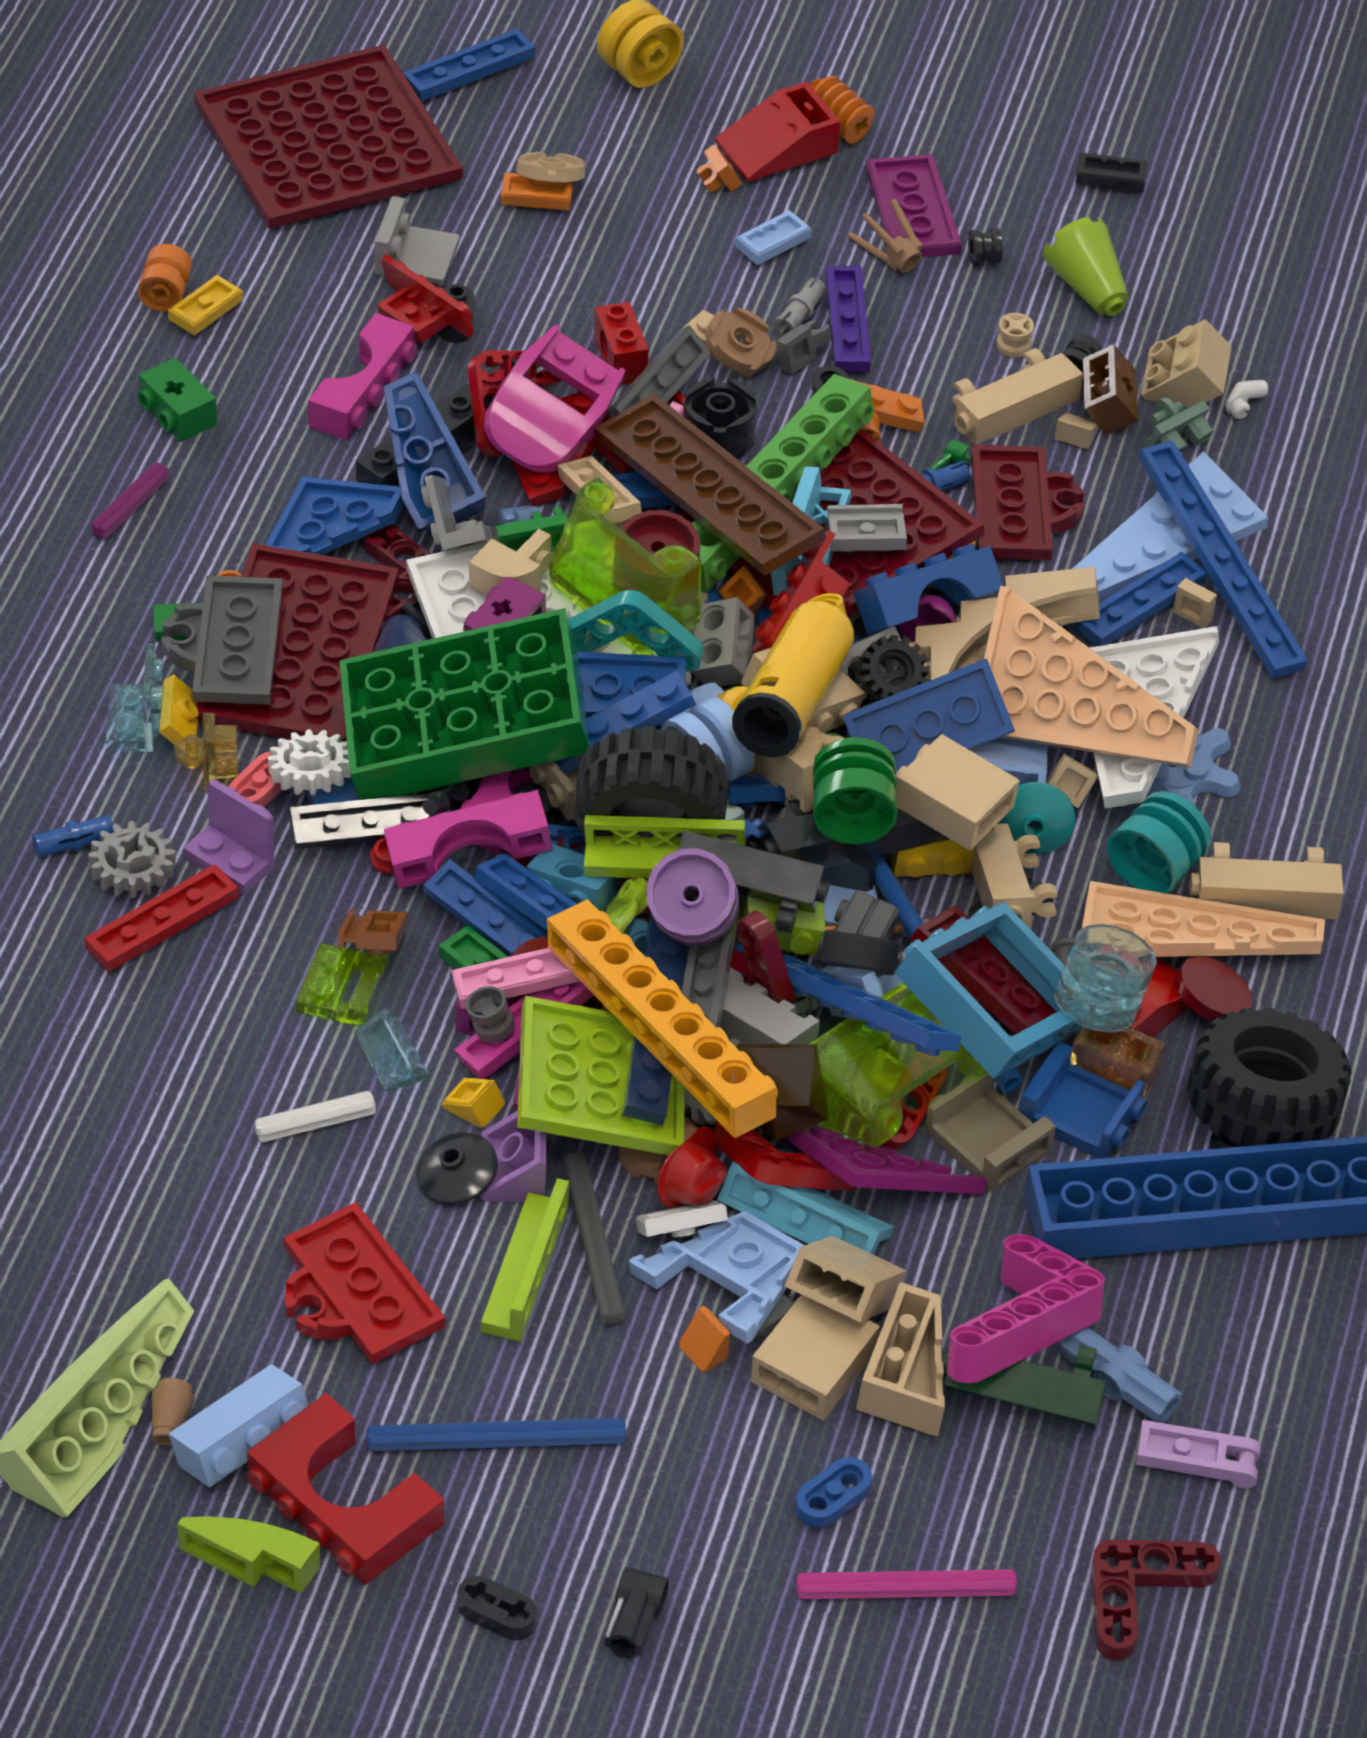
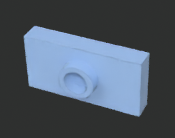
M788 210L737 236L735 247L756 265H759L810 239L812 228Z

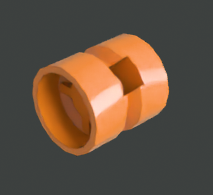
M160 244L154 246L149 251L137 288L138 297L143 304L156 311L168 312L170 308L182 300L193 266L188 253L172 244Z

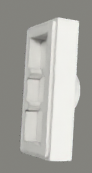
M711 1200L709 1203L701 1206L687 1205L639 1215L636 1218L638 1233L647 1237L671 1232L672 1237H683L697 1233V1226L726 1221L728 1217L726 1206Z

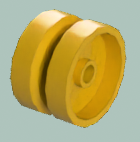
M631 0L619 6L605 21L597 38V52L601 60L618 71L620 76L637 88L654 85L668 75L678 62L684 46V35L680 27L663 16L656 7L646 0Z

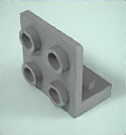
M392 196L375 239V274L385 275L380 258L387 254L396 261H402L408 269L417 275L422 274L428 282L443 285L459 244V235L410 226L411 215L406 213V198Z
M434 475L425 477L426 486L422 487V495L427 509L432 508L435 523H431V532L436 545L441 544L442 550L448 551L487 542L491 539L496 540L495 527L484 525L483 521L470 520L456 524L445 479Z

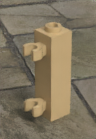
M1037 348L1031 349L1023 353L1024 358L1028 360L1029 364L1022 366L1021 371L977 390H975L974 385L967 378L955 382L953 386L960 394L952 397V401L956 405L954 425L974 445H979L1079 401L1083 373L1063 353L1045 360L1040 350Z
M1008 823L996 824L994 830H990L974 846L971 866L972 875L983 907L987 906L990 909L1005 902L1031 929L1032 913L1036 912L1037 915L1045 918L1056 915L1054 903H1042V901L1046 898H1056L1057 891L1055 885L1049 883L1041 884L1034 890H1030L1023 867L1039 866V860L1036 853L1025 854V852L1029 849L1040 848L1038 837L1029 834L1014 841Z
M1213 842V856L1211 858L1200 857L1197 873H1190L1189 896H1196L1197 899L1319 919L1338 920L1344 894L1341 864L1324 863V850L1322 847H1307V860H1304V862L1230 859L1229 843Z

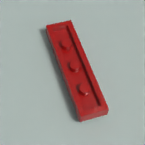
M214 864L84 937L85 949L110 972L238 899L239 887Z

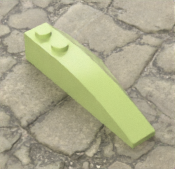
M169 1278L164 1279L78 1357L0 1440V1475L12 1490L61 1517H67L118 1460L126 1446L123 1444V1441L130 1427L137 1424L143 1412L140 1408L148 1392L156 1387L161 1377L159 1371L166 1357L172 1356L194 1313L193 1308Z

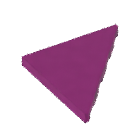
M814 1125L809 1128V1131L802 1130L785 1137L787 1141L852 1187L983 1195L985 1192L987 1180L982 1176L951 1174L952 1167L921 1158L919 1165V1162L915 1159L896 1154L897 1152L894 1149L868 1141L863 1146L855 1140L841 1137L839 1132Z

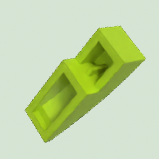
M212 1516L182 1517L177 1523L179 1549L252 1587L257 1584L264 1574L302 1593L320 1569V1543L290 1530L245 1519Z

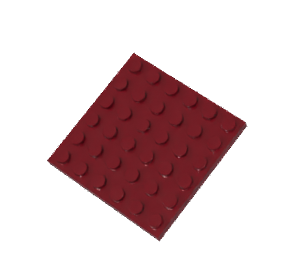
M384 44L194 92V104L269 229L463 178L462 165Z
M862 428L853 436L851 442L833 457L829 466L820 471L822 487L851 490L849 505L902 504L903 507L902 513L904 515L907 537L906 550L834 551L829 567L850 583L843 596L848 618L859 612L853 592L867 587L865 579L885 572L888 579L896 577L895 569L912 563H916L918 569L925 567L923 560L945 553L946 558L953 555V550L969 545L985 535L983 523ZM821 500L819 506L826 511L828 505H838L839 502ZM686 511L678 514L690 523L695 521V518ZM825 523L820 525L824 528V532L828 531V526ZM740 557L730 567L726 575L732 578L743 566H746L766 593L762 605L773 612L770 609V605L776 595H773L771 573L764 576L745 559Z

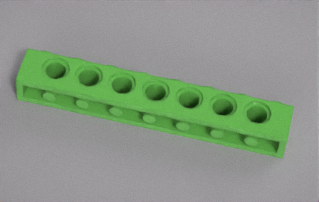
M833 374L746 467L792 502L805 466L819 467L820 471L828 467L833 457L851 442L853 436L865 424L870 422L874 415L871 387ZM695 519L692 524L700 537L698 578L695 588L708 592L718 580L724 578L730 567L741 556Z

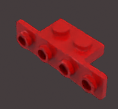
M387 254L380 258L387 283L397 290L396 293L377 304L380 315L414 326V339L420 343L433 337L448 325L468 338L474 334L471 323L473 315L463 301L458 302L449 296L443 288H437L428 282L422 274L417 275L408 269L402 261H396Z
M831 530L825 532L826 540L804 552L801 562L797 563L785 578V581L788 582L786 589L775 597L770 605V609L773 611L770 618L766 619L754 634L757 641L751 650L753 654L773 646L792 612L803 603H807L815 596L828 593L838 594L843 598L850 583L822 562L836 535Z

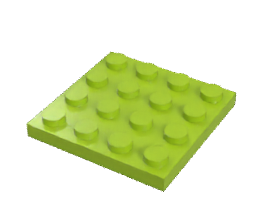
M525 996L521 1013L518 1128L670 1155L677 1147L684 1143L685 1087L672 1075L667 1115L663 1126L622 1116L633 1034L609 1011Z

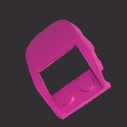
M556 324L521 354L510 372L500 383L501 385L486 411L484 420L485 433L491 444L521 466L536 472H553L558 470V464L571 461L586 442L590 443L596 435L595 427L600 425L604 416H606L617 388H620L626 371L623 368H620L618 371L559 332L560 327ZM534 362L595 401L585 416L524 377Z

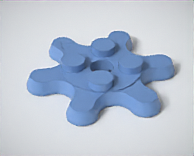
M1214 728L1202 735L1198 734L1191 768L1183 766L1170 767L1168 764L1162 763L1147 796L1153 792L1167 791L1183 797L1195 806L1194 798L1204 792L1214 793L1224 798H1232L1238 795L1241 784L1236 773L1220 768L1214 763L1217 757L1226 754L1231 748V740L1227 732L1220 728Z

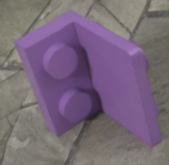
M212 779L207 784L209 825L183 847V858L202 870L216 864L239 887V893L244 896L275 868L273 816L265 807L256 805L239 795L234 788L225 786Z

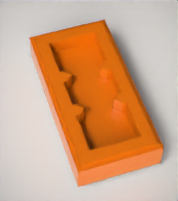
M504 173L501 205L570 211L573 181L547 182L526 178L516 173Z

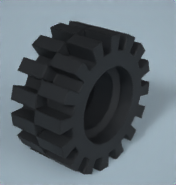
M885 635L876 642H872L859 658L860 661L856 664L855 671L859 672V674L855 677L856 684L862 683L863 687L861 689L871 696L868 702L872 704L928 681L925 677L929 674V666H924L928 659L926 654L920 656L917 653L921 649L917 643L914 647L908 645L911 639L907 637L900 641L898 640V635H891L888 639H886ZM885 659L898 661L905 670L904 682L899 685H890L884 682L879 674L880 662Z

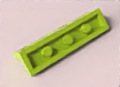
M585 815L586 849L583 866L584 876L643 877L649 879L652 869L662 858L678 850L681 838L676 835L683 833L684 830L719 839L716 837L719 834L737 835V841H724L746 846L745 821ZM595 830H610L615 835L595 836ZM646 831L651 832L655 836L652 838L640 837L636 833Z
M557 1178L551 1197L528 1192L481 1320L482 1333L522 1342L568 1213L569 1181Z

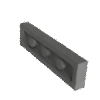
M690 325L678 331L610 407L607 413L611 418L654 393L667 403L710 355L711 352Z

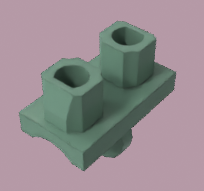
M1163 397L1159 399L1154 405L1155 414L1150 416L1152 424L1155 425L1153 436L1145 440L1143 444L1145 447L1173 440L1179 451L1183 453L1188 446L1181 437L1184 433L1194 446L1204 443L1213 433L1210 424L1205 418L1210 409L1203 400L1184 410V406L1180 401L1174 403L1169 398Z

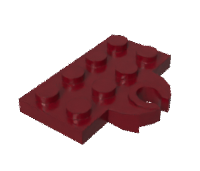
M972 445L971 463L975 518L984 524L985 534L977 540V550L990 546L994 559L1052 560V534L1062 533L1074 528L1084 515V492L1073 481L1074 475L1065 472H1047L1045 447ZM1061 503H1070V504H1073V505H1071V506H1065V505H1062Z
M954 905L919 926L910 939L913 942L917 939L924 942L939 928L946 931L961 917H965L967 920L970 918ZM986 936L937 959L978 1000L985 1011L994 1014L1008 1027L1009 1032L1013 1036L1057 1013Z

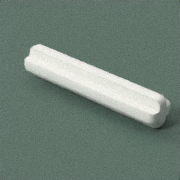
M364 1091L261 1117L255 1120V1131L260 1142H267L370 1116L376 1110L375 1100L370 1091Z

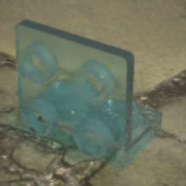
M155 644L146 645L143 685L111 684L106 733L107 751L153 752L154 736L162 735L159 732L161 713H156V710L162 708L164 685H157V681H162L163 660L162 658H155Z

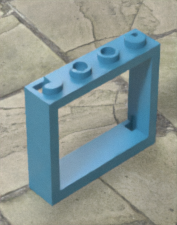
M1005 902L990 909L984 906L968 920L965 917H961L948 930L944 931L942 928H939L924 942H921L919 939L915 940L904 950L906 958L894 972L946 1029L962 1036L961 1045L993 1079L1052 1048L1058 1041L1063 1042L1081 1032L1102 1007V1004ZM986 936L1057 1013L1010 1037L937 959Z

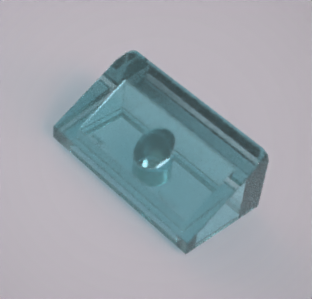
M387 1008L354 1031L387 1092L424 1081L430 1077L402 1022Z

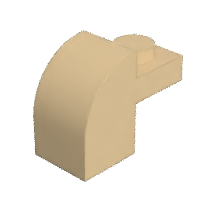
M538 529L517 551L491 539L469 561L470 587L487 596L493 587H498L506 577H511L541 591V573H544L549 568L553 559L551 535Z

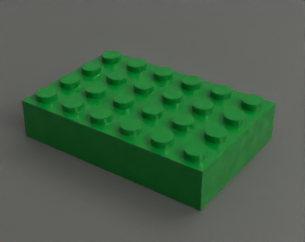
M565 608L339 660L350 776L360 800L403 796L582 755L590 748L576 639Z

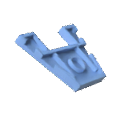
M743 1211L729 1217L726 1221L717 1222L698 1230L697 1238L682 1244L674 1240L660 1246L661 1253L646 1259L640 1254L628 1261L630 1274L655 1289L661 1287L689 1266L741 1297L721 1312L718 1317L719 1321L731 1332V1335L748 1344L753 1340L787 1289L785 1284L799 1248L805 1245L750 1213Z

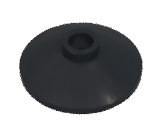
M468 1132L453 1133L435 1141L422 1154L416 1170L417 1182L422 1192L429 1199L437 1203L448 1205L464 1203L476 1198L490 1186L497 1172L498 1158L493 1146L484 1137Z

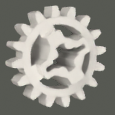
M311 729L306 730L304 736H299L293 732L291 733V740L288 741L280 738L278 740V747L270 748V756L268 757L269 774L272 776L273 783L281 784L283 791L293 787L296 795H299L303 790H309L310 795H315L317 789L322 788L328 793L331 792L330 785L342 786L344 785L343 778H351L347 741L341 742L339 734L327 737V731L322 730L318 735H313Z

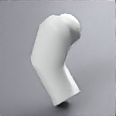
M1251 380L1238 382L1225 401L1227 413L1232 414L1236 419L1246 417L1247 413L1244 410H1250V405L1247 403L1248 399L1262 398L1267 395L1268 385L1266 381Z

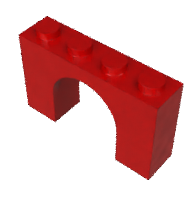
M325 1393L247 1451L248 1472L246 1475L249 1483L257 1492L261 1494L265 1492L276 1502L279 1511L286 1519L290 1521L294 1519L305 1529L309 1539L320 1543V1548L325 1547L335 1557L337 1564L346 1574H354L362 1583L367 1585L444 1525L445 1499L415 1472L382 1498L365 1506L342 1507L321 1498L311 1486L313 1479L323 1468L356 1444L355 1418Z

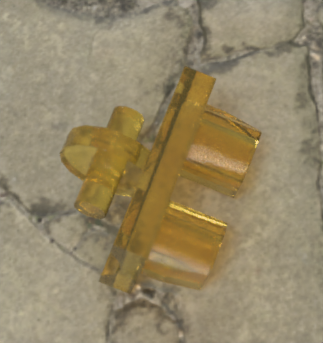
M203 713L204 736L202 739L196 737V735L189 734L175 746V757L180 764L187 766L189 769H195L203 764L204 790H207V784L212 779L236 778L238 776V752H236L237 725H215V713Z

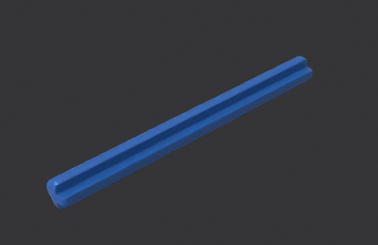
M622 1418L372 1425L367 1428L366 1438L369 1451L622 1444L626 1439V1424Z

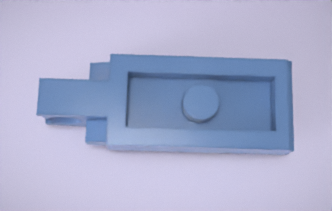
M522 506L495 509L496 524L502 525L533 519V512L540 511V508L537 506Z

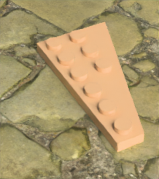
M1090 881L1077 958L1321 954L1325 919Z

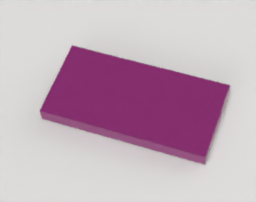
M933 154L866 160L865 170L883 229L892 239L897 236L907 238L891 205V200L896 199L916 238L923 244V248L919 250L922 253V257L961 254L962 244Z

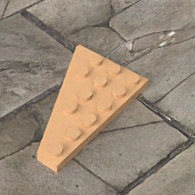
M1000 586L984 659L987 658L1015 729V732L1001 738L1191 768L1199 730L1088 648L1010 588Z

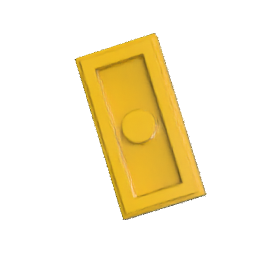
M216 275L168 310V320L195 336L243 301V290Z
M173 674L164 680L159 732L186 754L196 748L197 702H193L192 689Z

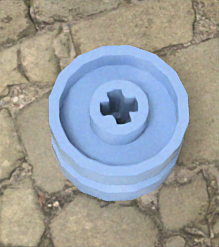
M711 696L690 708L689 713L681 712L661 724L660 730L665 731L666 728L674 729L680 735L685 736L689 734L696 737L699 744L706 743L710 746L715 755H718L726 766L725 770L728 773L729 782L753 770L755 762L754 753L747 750L737 739L732 728L734 710L720 698Z

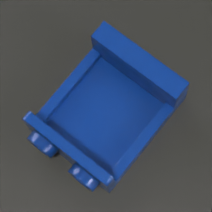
M1058 1041L1021 1095L1019 1111L1032 1123H1035L1044 1116L1056 1125L1054 1138L1099 1159L1108 1158L1114 1148L1120 1150L1123 1147L1130 1131L1129 1125L1131 1122H1139L1148 1104V1100L1143 1098L1146 1083L1138 1079L1132 1089L1128 1090L1071 1064L1073 1047Z

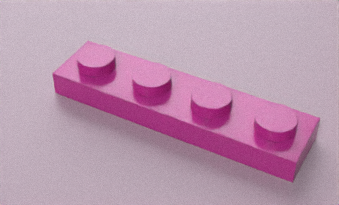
M579 981L528 993L525 996L581 1006L593 997L594 994ZM525 996L509 1007L515 1020V1028L508 1038L501 1042L487 1043L480 1040L475 1033L454 1049L458 1060L479 1079L487 1078L520 1052L521 1013Z

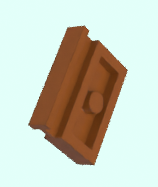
M350 909L338 931V948H344L346 943L349 942L356 943V949H367V953L372 955H386L391 953V950L396 951L407 929L408 912L368 910L365 916L356 915V910Z

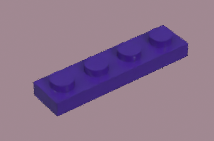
M826 266L825 277L834 366L843 369L845 372H870L871 356L862 267Z

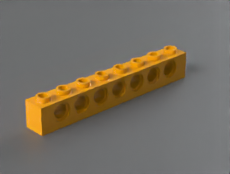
M587 899L547 918L548 948L734 1138L776 1118L778 1090L774 1081L768 1075L764 1076L753 1065L750 1057L744 1051H739L729 1041L726 1033L720 1027L716 1028L705 1017L702 1009L697 1004H692L681 993L678 985L673 980H668L658 970L655 962L650 957H645L635 947L632 939L627 934H622L612 924L609 916L604 911H599Z

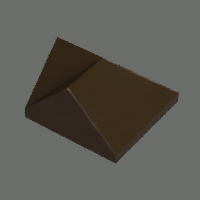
M738 1044L736 1046L739 1051H744L750 1057L753 1065L764 1076L768 1075L777 1087L776 1118L758 1126L775 1141L817 1125L829 1118L817 1044Z

